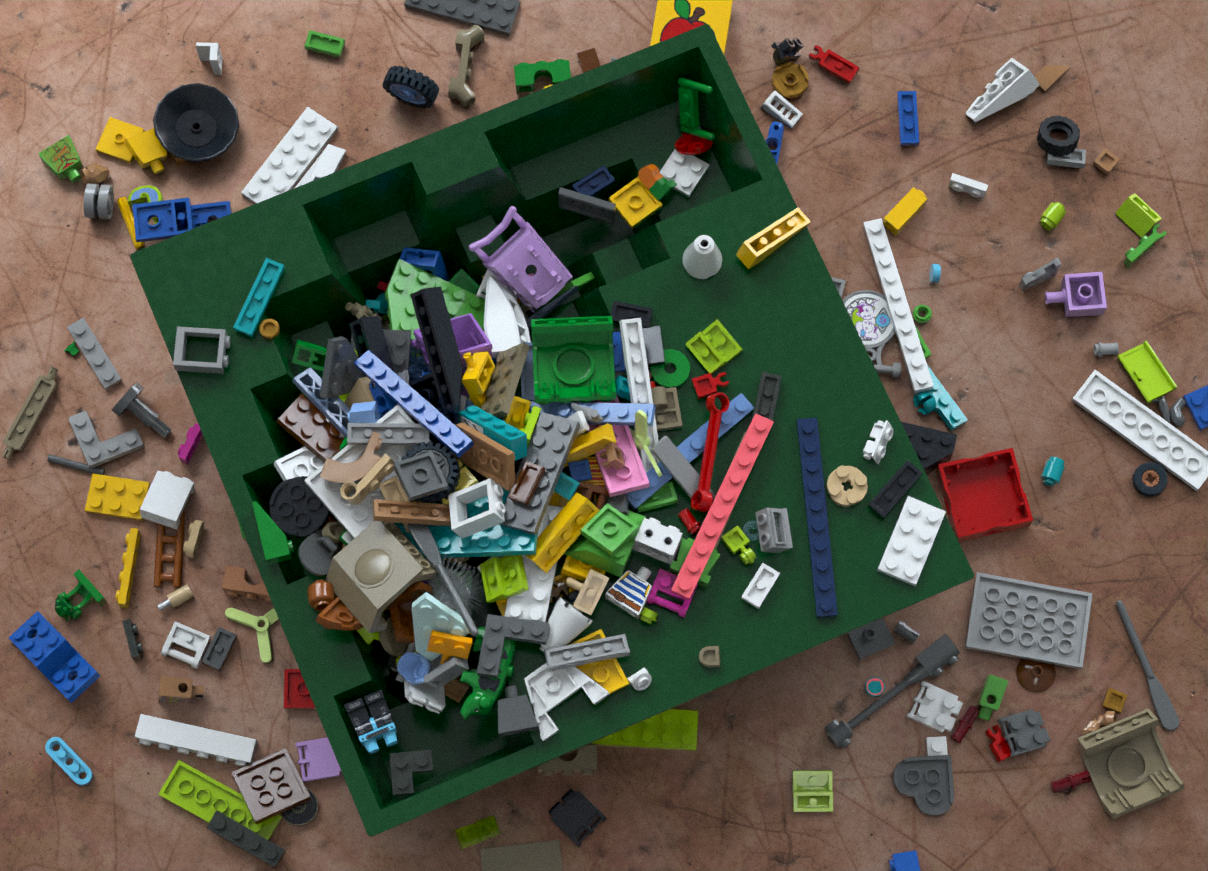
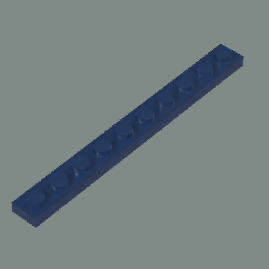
M817 418L797 419L816 618L837 617Z

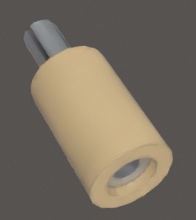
M187 584L168 594V599L158 604L157 607L160 611L171 605L175 608L193 598L194 595Z

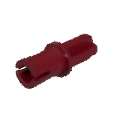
M969 706L963 718L958 720L959 724L952 735H950V738L955 742L961 743L968 730L972 729L971 725L980 713L977 707Z
M1084 770L1073 775L1067 774V777L1052 781L1051 789L1056 793L1068 788L1075 789V786L1091 782V778H1088L1090 776L1089 772Z

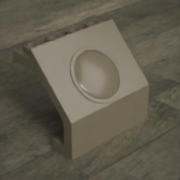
M374 521L333 557L325 581L333 585L334 593L368 633L386 630L388 623L382 617V613L390 603L411 584L434 579L437 571L393 522L382 523L381 521Z
M1149 708L1077 738L1084 766L1089 772V777L1105 813L1108 812L1112 819L1185 789L1184 783L1168 761L1155 728L1159 726L1158 719Z

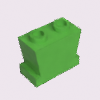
M682 539L677 562L672 561L669 569L670 573L678 576L695 541L694 539ZM715 548L697 583L707 588L711 576L709 574L720 559V554L717 553L718 551Z

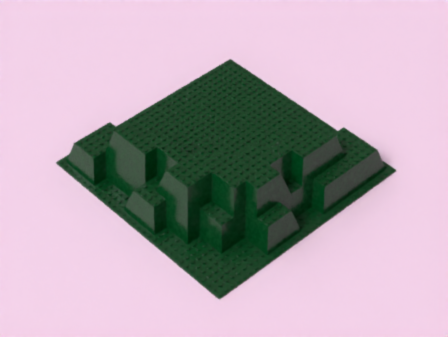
M708 24L321 177L130 255L172 361L174 360L177 327L225 329L227 335L230 336V348H226V355H228L229 361L228 367H224V374L177 371L365 830L370 837L972 580L974 577L972 568L946 514L943 517L916 586L877 571L908 496L941 510L943 508L807 226L750 269L736 256L743 242L798 207ZM679 78H685L713 88L711 94L698 91L699 126L697 128L713 133L715 139L709 150L693 155L708 163L709 169L690 198L673 189L665 198L659 200L663 207L633 229L617 210L614 223L611 224L558 207L560 187L574 191L572 188L573 184L602 166L607 168L615 179V183L593 197L609 202L610 196L637 178L641 168L654 164L661 171L675 149V142L682 136L678 91L680 87L678 84ZM511 206L516 207V212L526 223L528 222L573 276L565 283V286L589 272H592L595 277L543 319L610 316L613 301L653 308L649 327L660 326L663 350L674 349L687 357L690 363L688 380L682 386L676 388L682 428L657 431L659 441L664 436H667L677 447L709 420L710 412L706 407L708 396L698 399L692 384L693 378L708 374L709 372L686 346V343L697 333L704 331L715 320L718 319L743 349L735 358L711 374L715 378L718 374L725 372L726 376L720 378V381H729L727 387H716L717 393L726 394L729 402L742 393L755 408L762 372L782 376L773 417L774 423L770 435L768 434L723 533L725 535L738 525L750 540V544L745 546V548L753 550L757 557L754 559L755 562L745 565L739 556L741 551L733 555L720 539L716 549L717 553L720 554V559L709 574L711 576L707 588L701 585L697 586L685 617L683 618L679 616V613L652 603L651 605L646 603L644 607L658 613L656 617L657 622L652 621L651 624L641 620L640 617L639 619L633 617L605 598L606 592L620 578L605 571L604 575L609 577V580L592 615L582 611L585 617L588 616L593 622L567 645L599 629H602L605 637L625 634L630 655L616 658L626 678L645 667L652 677L651 684L646 689L638 691L629 683L628 686L608 695L596 705L591 702L588 695L581 688L548 712L560 731L545 742L541 739L539 727L538 730L499 737L498 700L506 699L504 689L487 715H471L466 720L462 717L460 711L467 697L473 693V687L470 685L459 703L445 695V707L442 712L439 711V714L429 711L425 708L424 704L421 707L410 703L405 697L404 682L395 680L398 671L394 672L391 670V667L387 666L390 654L384 650L380 641L374 639L370 644H367L357 630L326 629L316 622L317 616L321 612L316 611L309 605L307 589L314 581L318 579L325 580L327 575H314L301 563L299 547L308 536L293 537L285 534L287 540H291L294 552H291L292 559L270 565L267 564L252 502L256 501L271 518L270 499L276 487L283 482L282 477L274 467V462L305 447L276 423L278 418L301 394V390L292 382L293 378L309 368L292 363L297 339L327 348L328 339L341 336L348 339L351 344L352 332L349 323L358 320V318L346 310V304L348 302L352 304L357 302L364 306L366 305V300H377L378 295L384 292L377 288L379 282L387 283L390 280L396 262L400 259L405 247L440 251L449 280L460 269H463L480 286L483 280L482 276L486 274L487 268L482 264L483 261L474 251L469 250V245L492 232L502 222ZM512 218L508 227L490 244L481 247L489 257L520 229L516 221ZM701 235L711 237L722 255V265L718 273L707 279H697L689 275L682 262L685 249ZM268 258L283 264L285 269L253 337L235 331L233 327L265 259ZM528 265L525 270L526 274L534 273L536 267ZM527 310L526 314L529 318L530 316L535 314V312L533 313L531 310ZM266 319H273L279 324L280 333L273 340L264 339L260 334L259 326ZM613 322V332H621L620 324ZM532 329L529 330V336H530V341H531V342H532ZM188 336L185 361L217 363L219 338ZM667 365L664 370L672 374L676 371V368L673 365ZM313 369L320 378L323 377V371ZM626 370L625 372L615 373V375L620 374V376L628 379ZM521 376L514 396L522 398ZM618 396L620 403H631V401ZM715 397V407L720 410L721 401L718 397ZM754 409L718 439L710 489L715 495H717L744 432H747L752 422ZM817 418L837 617L816 618L797 419ZM878 420L885 423L888 420L893 427V436L891 440H888L885 456L881 458L879 464H876L872 457L871 460L863 457V450L868 440L874 442L876 440L870 438L874 423H877ZM628 425L629 429L635 431L634 425ZM704 451L690 462L699 475ZM908 460L923 474L887 516L882 519L868 507V504ZM842 465L855 467L867 477L868 488L864 499L850 507H842L835 504L831 500L826 488L829 475ZM469 467L468 470H469L473 475H475L476 473H478V472H476L475 470H473V469H471V468ZM569 467L563 468L562 472L570 475ZM674 478L668 482L673 483L678 503L639 513L637 508L634 510L628 503V510L643 515L648 520L649 518H654L660 521L663 526L668 527L670 525L678 528L683 533L682 539L686 540L688 538L695 540L698 533L692 535L687 532V527L678 517L679 513L688 508L697 522L701 523L700 526H702L708 511L702 512L691 507V498ZM850 482L841 484L844 486L843 490L845 491L853 488ZM765 508H787L793 548L781 553L761 552L755 512ZM777 516V517H774V519H775V526H776V527L779 526V521H778V516ZM777 536L778 542H782L781 536ZM643 544L640 546L669 559V555ZM679 547L678 552H677V554H676V557H675V559H674V561H676V562H677V559H678L680 547ZM633 549L623 574L629 570L636 575L641 566L651 571V575L646 582L653 586L659 569L669 572L671 565ZM564 554L558 560L555 577L562 574L561 571L567 558ZM492 556L469 557L464 562L466 564V571H472V592L461 593L464 594V605L477 629L480 627L485 628L488 614L502 616L496 601L491 603L486 601L482 574L477 568ZM764 563L779 572L780 575L758 609L741 599L761 564ZM657 591L656 596L681 606L684 603L681 600ZM451 602L447 607L455 611L454 602ZM556 602L549 604L546 622H548ZM468 633L464 637L472 638V645L467 659L469 670L478 669L481 652H473L477 638ZM516 641V652L512 662L514 671L511 678L507 677L504 688L516 686L518 696L527 695L534 713L524 678L544 665L546 658L544 652L539 649L541 647L540 644ZM719 646L720 668H706L700 664L698 657L702 648ZM382 690L397 730L396 737L398 743L387 747L384 738L376 741L379 751L369 754L365 746L362 747L344 705L362 698L368 715L371 718L372 716L364 696ZM432 750L433 772L413 773L414 794L393 796L390 753Z

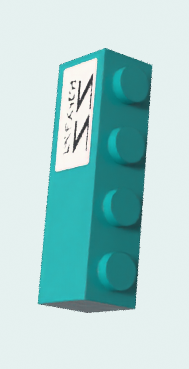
M469 406L467 409L459 412V423L467 424L513 451L515 461L527 456L526 433L477 406Z

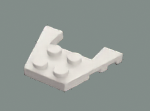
M546 662L524 678L540 730V736L544 742L560 731L548 712L578 690L583 688L594 705L610 695L606 689L575 666L549 671Z

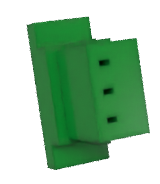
M75 341L64 350L65 353L68 351L73 357L80 351L75 346Z

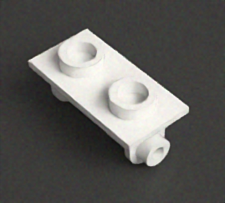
M880 420L874 423L870 438L876 440L875 442L868 440L863 450V457L867 460H871L872 457L876 464H879L881 458L885 456L886 445L893 436V427L888 420L885 423Z

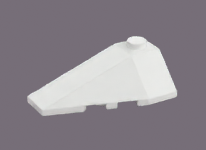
M1011 58L996 72V79L992 84L988 83L986 85V92L982 96L977 97L965 114L974 122H977L1027 97L1040 85L1031 71Z

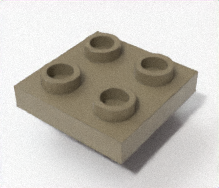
M665 387L651 388L653 404L656 407L657 431L682 428L676 387L666 389Z

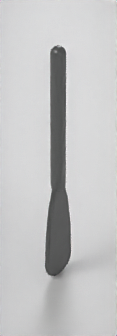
M408 523L407 526L423 554L435 567L470 634L474 637L477 636L478 629L442 564L440 552L428 525Z
M1118 600L1116 607L1146 674L1149 691L1161 725L1166 730L1173 731L1179 726V717L1163 686L1153 673L1124 603Z

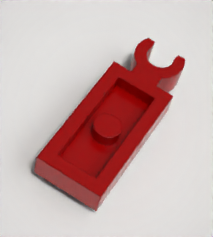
M815 45L814 50L818 54L810 53L809 58L812 61H820L818 67L850 85L860 67L829 49L824 53L820 46Z

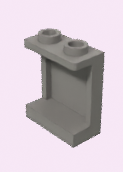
M441 654L433 661L429 660L431 668L430 673L424 676L425 684L436 688L444 686L461 675L463 671L469 670L467 659L450 656L449 661H444V664H441Z

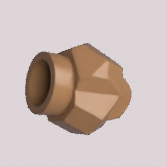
M95 163L81 170L84 184L101 185L110 174L107 167Z

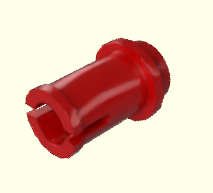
M688 508L681 511L678 517L687 527V532L692 535L698 533L701 523L697 522Z

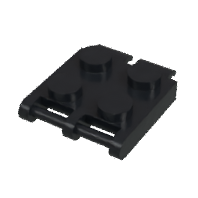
M570 789L561 798L565 805L563 806L558 801L549 810V813L553 816L551 821L580 847L582 845L581 842L589 834L592 835L594 829L607 818L580 791L575 793ZM599 817V819L590 827V825ZM585 830H587V831L577 840V838H578Z

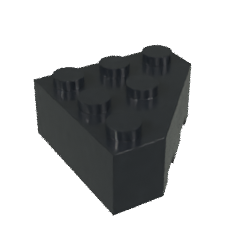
M901 422L926 474L933 471L938 464L951 460L957 438L956 434Z

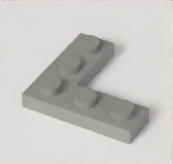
M86 411L68 417L90 469L144 448L137 429L100 442Z

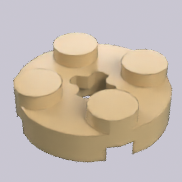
M839 466L829 475L826 484L831 500L842 507H850L860 503L867 492V477L855 467ZM850 482L853 488L845 491L843 490L844 486L841 484Z

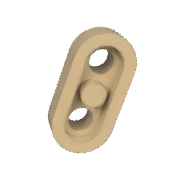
M195 520L194 523H190L188 530L190 537L183 546V552H185L186 557L195 558L204 529V521Z

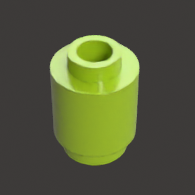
M1051 202L1040 217L1039 223L1041 226L1050 231L1056 228L1066 214L1065 207L1059 202Z

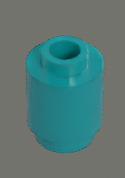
M1051 456L1046 461L1041 475L1044 484L1048 486L1059 484L1065 468L1064 460Z

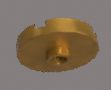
M793 62L783 63L773 73V89L784 98H797L808 87V73L799 64L797 65ZM787 80H792L793 83L790 84Z

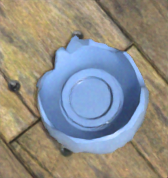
M406 652L400 657L397 664L399 674L411 684L424 683V676L430 673L431 668L430 662L426 657L414 652Z

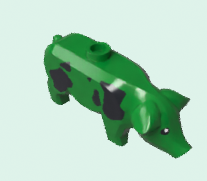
M484 627L478 628L473 652H481L485 632ZM505 639L498 678L477 676V669L463 671L460 682H465L473 687V693L467 697L460 711L465 720L471 715H487L491 711L493 704L504 689L507 677H512L514 671L512 662L516 652L515 640Z

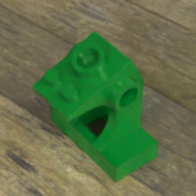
M80 569L73 574L79 581L77 586L68 594L65 592L59 593L56 598L55 611L66 621L77 619L82 614V610L94 600L100 606L107 602ZM80 594L84 600L77 606H74L70 601Z

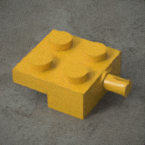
M468 352L463 356L467 363V369L462 377V384L466 388L474 406L481 409L486 399V390L490 386L491 375L495 365L489 352L474 353L473 356Z

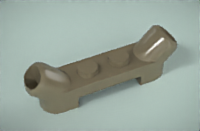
M473 25L468 30H457L456 51L462 52L458 78L450 77L448 98L458 99L464 107H469L476 100L475 93L466 82L471 77L469 63H473L474 56L471 48L483 41L485 37L484 31L479 25Z

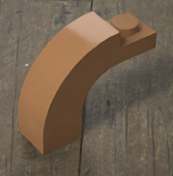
M372 431L363 455L356 461L342 463L327 457L319 477L337 483L353 482L363 478L381 457L373 453L374 450L378 451L383 440L379 438L381 434Z

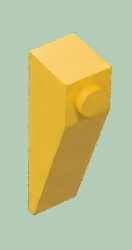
M796 208L743 242L736 256L750 269L809 225L811 221L799 208Z

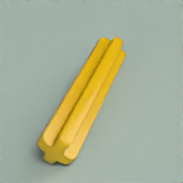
M126 197L118 198L117 204L136 249H139L145 244L144 242L136 241L134 216Z

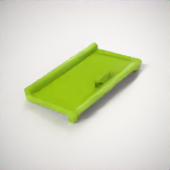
M1147 341L1117 356L1148 403L1176 390L1177 385Z

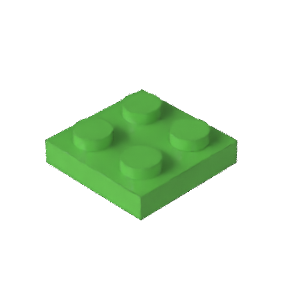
M607 503L581 529V535L613 557L639 530V525Z

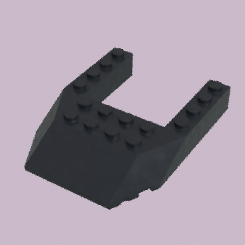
M441 286L423 288L410 295L432 372L409 382V385L456 426L459 424V412L461 409L462 360ZM364 317L349 323L358 358L369 350L394 372L380 317ZM413 417L411 418L415 424H420ZM429 432V440L435 445L440 443L443 447L445 446Z

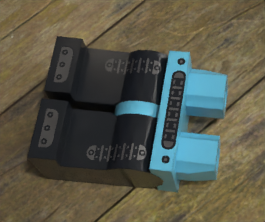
M382 690L364 696L372 716L371 718L368 715L362 698L344 705L362 747L365 746L369 754L379 751L376 741L384 738L387 747L398 743L396 737L397 730Z

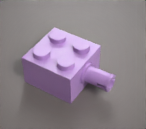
M1102 272L1065 274L1061 281L1062 291L1045 292L1046 304H1064L1065 317L1103 315L1107 309Z

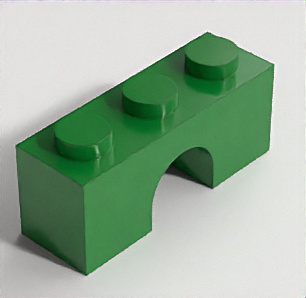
M557 59L554 62L538 61L533 64L523 62L514 65L516 93L535 91L534 83L540 77L549 78L553 85L571 78L569 60Z

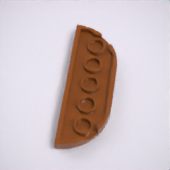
M338 597L316 619V622L326 629L360 630L363 628L362 624Z

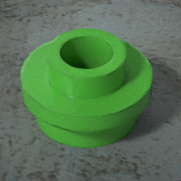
M918 305L914 308L913 318L916 322L926 323L931 319L932 312L928 306ZM923 312L925 317H920L919 313Z

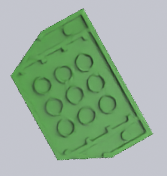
M401 259L396 262L385 291V298L387 299L389 309L387 313L390 319V330L411 331V340L415 339L413 331L419 329V324L410 294L423 288L441 286L450 319L471 313L483 331L485 299L475 297V294Z

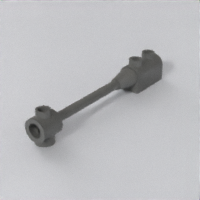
M947 634L943 635L917 655L913 660L917 666L906 675L904 680L848 723L839 722L837 719L829 723L824 728L827 731L825 735L835 748L840 746L843 749L852 743L850 739L853 737L852 729L909 685L932 675L936 678L944 671L942 669L943 666L946 664L952 666L959 660L957 655L960 654L956 645Z

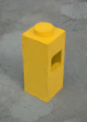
M913 187L884 217V227L897 236L926 205L927 198L924 192Z

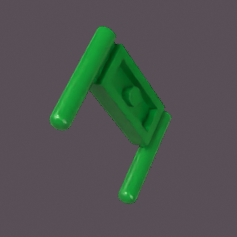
M679 78L681 131L713 141L715 139L713 133L697 128L699 126L698 91L711 94L713 88L685 78Z

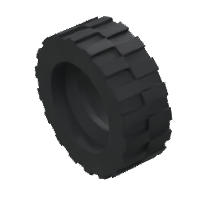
M1058 115L1051 116L1050 118L1047 117L1041 122L1037 135L1038 145L1046 153L1053 156L1069 155L1077 148L1080 129H1078V125L1073 120ZM1060 131L1065 133L1068 138L1064 141H1058L1051 138L1049 133Z

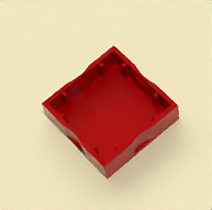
M1013 448L986 453L977 458H964L938 464L936 468L937 478L950 525L959 542L1028 527L1033 522L1027 496L1021 485L1020 471Z

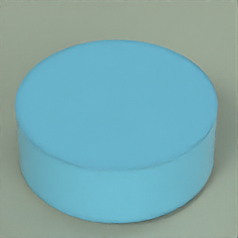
M931 264L929 280L930 282L938 283L941 267L939 264Z

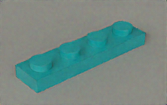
M268 258L265 259L234 324L233 329L235 331L253 337L285 269L283 264Z

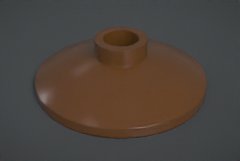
M1021 659L1016 669V676L1020 685L1026 690L1042 692L1053 684L1056 671L1053 664ZM1035 668H1038L1040 670L1039 675H1036L1034 673Z

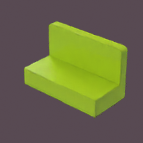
M1136 194L1129 196L1115 212L1141 238L1162 220Z

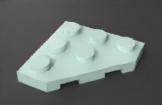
M427 592L412 603L416 651L430 661L441 655L440 653L427 651L432 630L459 636H466L470 633L459 614Z

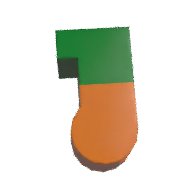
M649 164L639 170L638 176L640 181L658 201L665 198L677 185L673 179L667 181L660 174L659 168L654 164Z

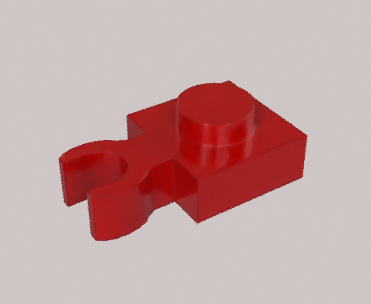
M722 372L715 378L712 377L711 373L693 378L692 384L698 399L717 393L716 387H727L729 381H720V378L725 377L726 373Z
M995 725L992 727L995 734L991 732L990 728L985 733L992 740L993 743L989 744V747L997 761L1000 762L1011 756V750L1007 740L1001 736L999 726Z

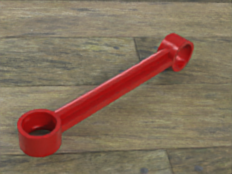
M721 392L708 396L706 400V407L710 412L698 490L694 492L691 499V507L702 512H707L712 505L713 497L709 491L722 413L726 412L730 405L727 395ZM715 397H718L721 401L720 410L715 407Z

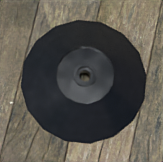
M200 83L181 85L169 91L157 104L153 117L155 136L162 147L176 158L191 162L209 161L224 154L236 140L239 129L237 109L230 98L217 88ZM198 126L199 129L195 130L193 129V127Z

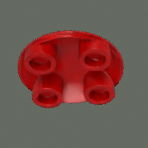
M682 132V136L675 142V149L685 155L701 154L711 148L713 141Z

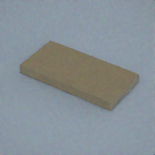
M559 840L480 849L482 871H563Z

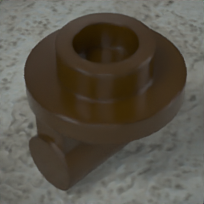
M563 581L553 582L556 588L551 591V600L553 602H557L561 595L566 598L570 596L568 592L570 589Z

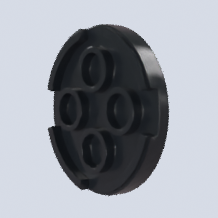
M306 476L286 479L280 483L272 493L269 503L272 520L283 533L293 537H306L319 531L325 525L330 515L327 507L304 482L307 478Z

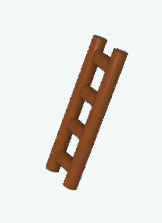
M185 511L180 516V525L176 530V536H164L165 526L157 523L153 587H161L162 581H173L174 588L181 587ZM164 543H175V555L163 554ZM163 562H174V574L162 573Z

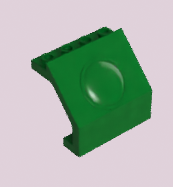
M612 316L531 319L535 403L549 404L551 402H560L566 404L571 401L588 403L592 400L609 402L612 399H616Z

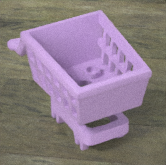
M511 206L502 222L486 237L470 244L469 250L474 251L483 261L482 264L534 313L541 305L546 304L573 276L528 222L526 223L516 212V207ZM513 218L520 229L489 257L481 247L490 244L508 227ZM528 265H534L537 269L533 276L526 274L525 270Z

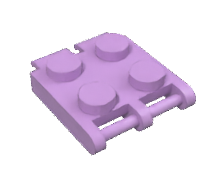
M328 737L295 743L299 752L300 760H298V765L301 767V779L303 782L340 777V772L342 771ZM302 747H304L305 759H303ZM304 764H306V766H307V774H308L307 777H306V774H305V766H304Z

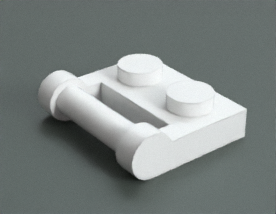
M174 622L162 648L161 655L171 656L190 664L192 668L198 669L211 636ZM175 643L196 652L195 657L172 649V644Z

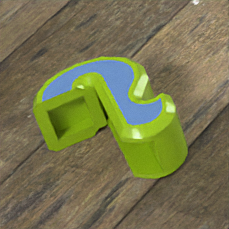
M151 185L135 188L128 196L130 208H133V204L164 201L161 192ZM152 217L156 225L159 219L156 217Z

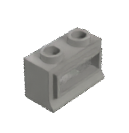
M765 508L755 512L761 552L781 553L793 548L787 508Z

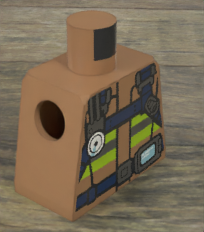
M161 676L158 702L190 703L191 697L203 698L204 686L192 685L193 679ZM183 688L186 690V692L182 693L179 691V689Z

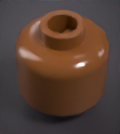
M323 579L314 581L307 589L309 605L316 611H323L335 600L333 585Z

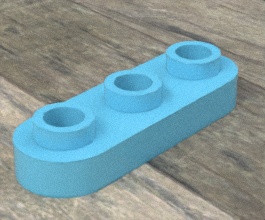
M52 737L47 741L45 745L46 752L76 784L85 786L92 781V770L61 738ZM55 745H60L58 751L53 750ZM68 759H73L71 765H67ZM82 773H86L85 779H80Z

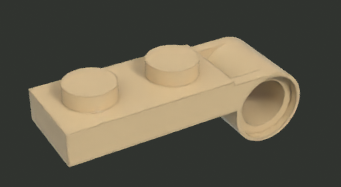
M385 453L358 484L346 482L342 485L340 490L342 497L352 505L361 503L368 494L378 489L380 482L385 476L393 472L395 462ZM352 490H356V493L349 497V493Z

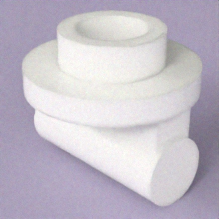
M644 667L628 677L627 680L635 690L641 691L651 684L652 677Z

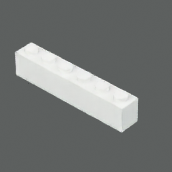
M140 714L135 738L142 745L150 746L151 743L157 744L160 749L170 750V748L178 749L177 752L189 755V752L197 753V757L208 759V756L215 757L216 761L227 763L229 760L235 762V765L240 767L253 763L258 745L256 739Z

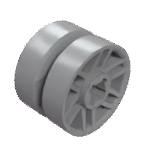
M88 183L84 193L85 217L96 218L99 216L100 219H111L114 206L113 186L102 184L99 188L98 184Z

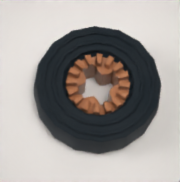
M1154 462L1141 464L1133 474L1135 489L1146 497L1159 495L1164 491L1168 483L1166 471ZM1148 475L1155 479L1152 484L1145 480Z

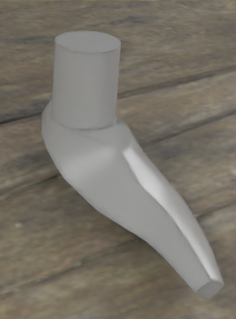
M572 402L571 406L576 412L583 411L585 419L592 422L603 421V418L596 409L580 406Z

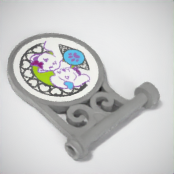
M860 290L849 294L842 301L867 353L872 354V357H870L871 361L873 362L876 359L874 367L877 373L892 374V378H900L901 363L884 366L881 362V351L895 334V328L885 296L871 290Z

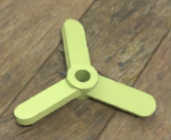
M638 410L635 413L636 431L630 429L636 447L639 450H645L658 477H661L663 475L648 449L650 439L648 437L647 415L642 410Z
M227 608L225 611L227 619L255 628L260 658L265 663L271 662L273 655L269 628L270 625L279 619L275 609L272 608L264 616L257 617L235 608ZM260 622H265L264 627H259L258 625Z

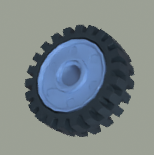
M402 66L390 67L382 84L386 92L390 93L392 97L402 100L405 104L415 105L418 108L432 107L439 93L437 83L429 79L430 77L423 76L421 72L417 73L414 69L410 70L408 67L403 68Z

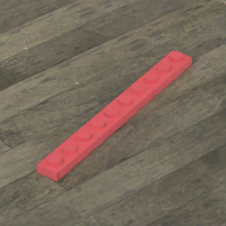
M755 413L673 584L672 593L690 600L774 421Z

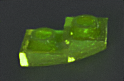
M494 815L454 831L461 850L501 834Z

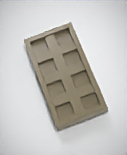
M523 342L500 352L497 356L496 368L491 375L492 380L486 390V399L481 409L498 419L509 413L530 347Z

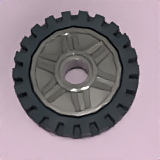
M423 442L420 443L421 446L419 447L414 445L412 447L413 450H407L406 456L403 455L401 460L432 451L448 484L446 490L417 498L414 501H420L421 503H434V501L440 503L443 498L447 499L450 493L453 494L455 487L459 484L460 469L457 459L446 446L443 447L440 443L435 445L433 442H428V444Z

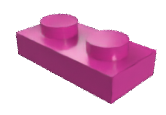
M197 423L194 424L193 428H189L186 434L187 440L178 450L180 461L187 465L203 435Z

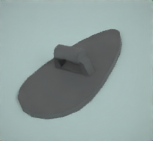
M320 529L301 543L299 547L301 563L310 573L317 576H325L328 573L333 557L342 550L343 542L334 544L328 536H322V529Z

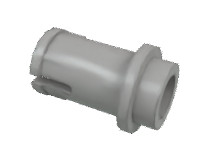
M1098 342L1093 347L1094 355L1102 357V355H1118V343L1101 344V342Z

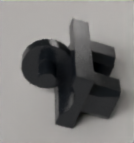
M785 38L782 42H774L771 45L773 49H776L773 53V59L778 64L786 63L790 59H798L801 56L799 51L804 45L799 38H794L793 40Z

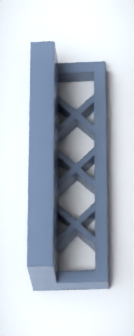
M311 367L294 377L292 382L344 437H347L348 412H350V408L338 396L327 399L320 397L322 379Z

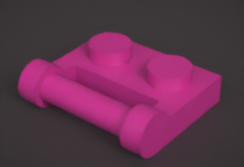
M659 569L646 603L651 605L652 603L679 613V616L684 618L696 588L690 600L672 593L671 589L677 575ZM657 591L681 600L684 603L681 606L656 596Z

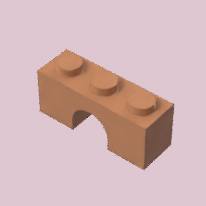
M226 565L222 589L226 592V595L238 597V594L245 595V598L251 600L264 598V601L272 603L263 580L257 585H250L246 581L248 574L246 568Z

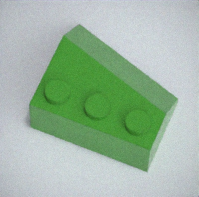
M628 510L629 514L625 516L638 524L640 529L646 517ZM639 530L613 557L583 535L565 551L564 555H569L571 558L621 577L633 552Z

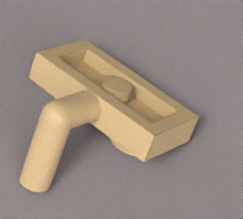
M590 569L584 583L574 580L573 577H568L566 584L580 591L573 607L592 615L609 577Z

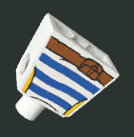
M641 566L636 575L627 570L606 592L605 598L639 619L652 589V585L646 582L651 575V571Z

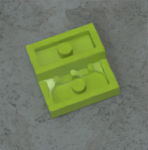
M718 319L686 343L690 351L711 374L743 351Z
M522 555L504 556L502 558L494 557L480 564L487 602L503 600L529 590Z
M792 770L793 812H833L832 770Z

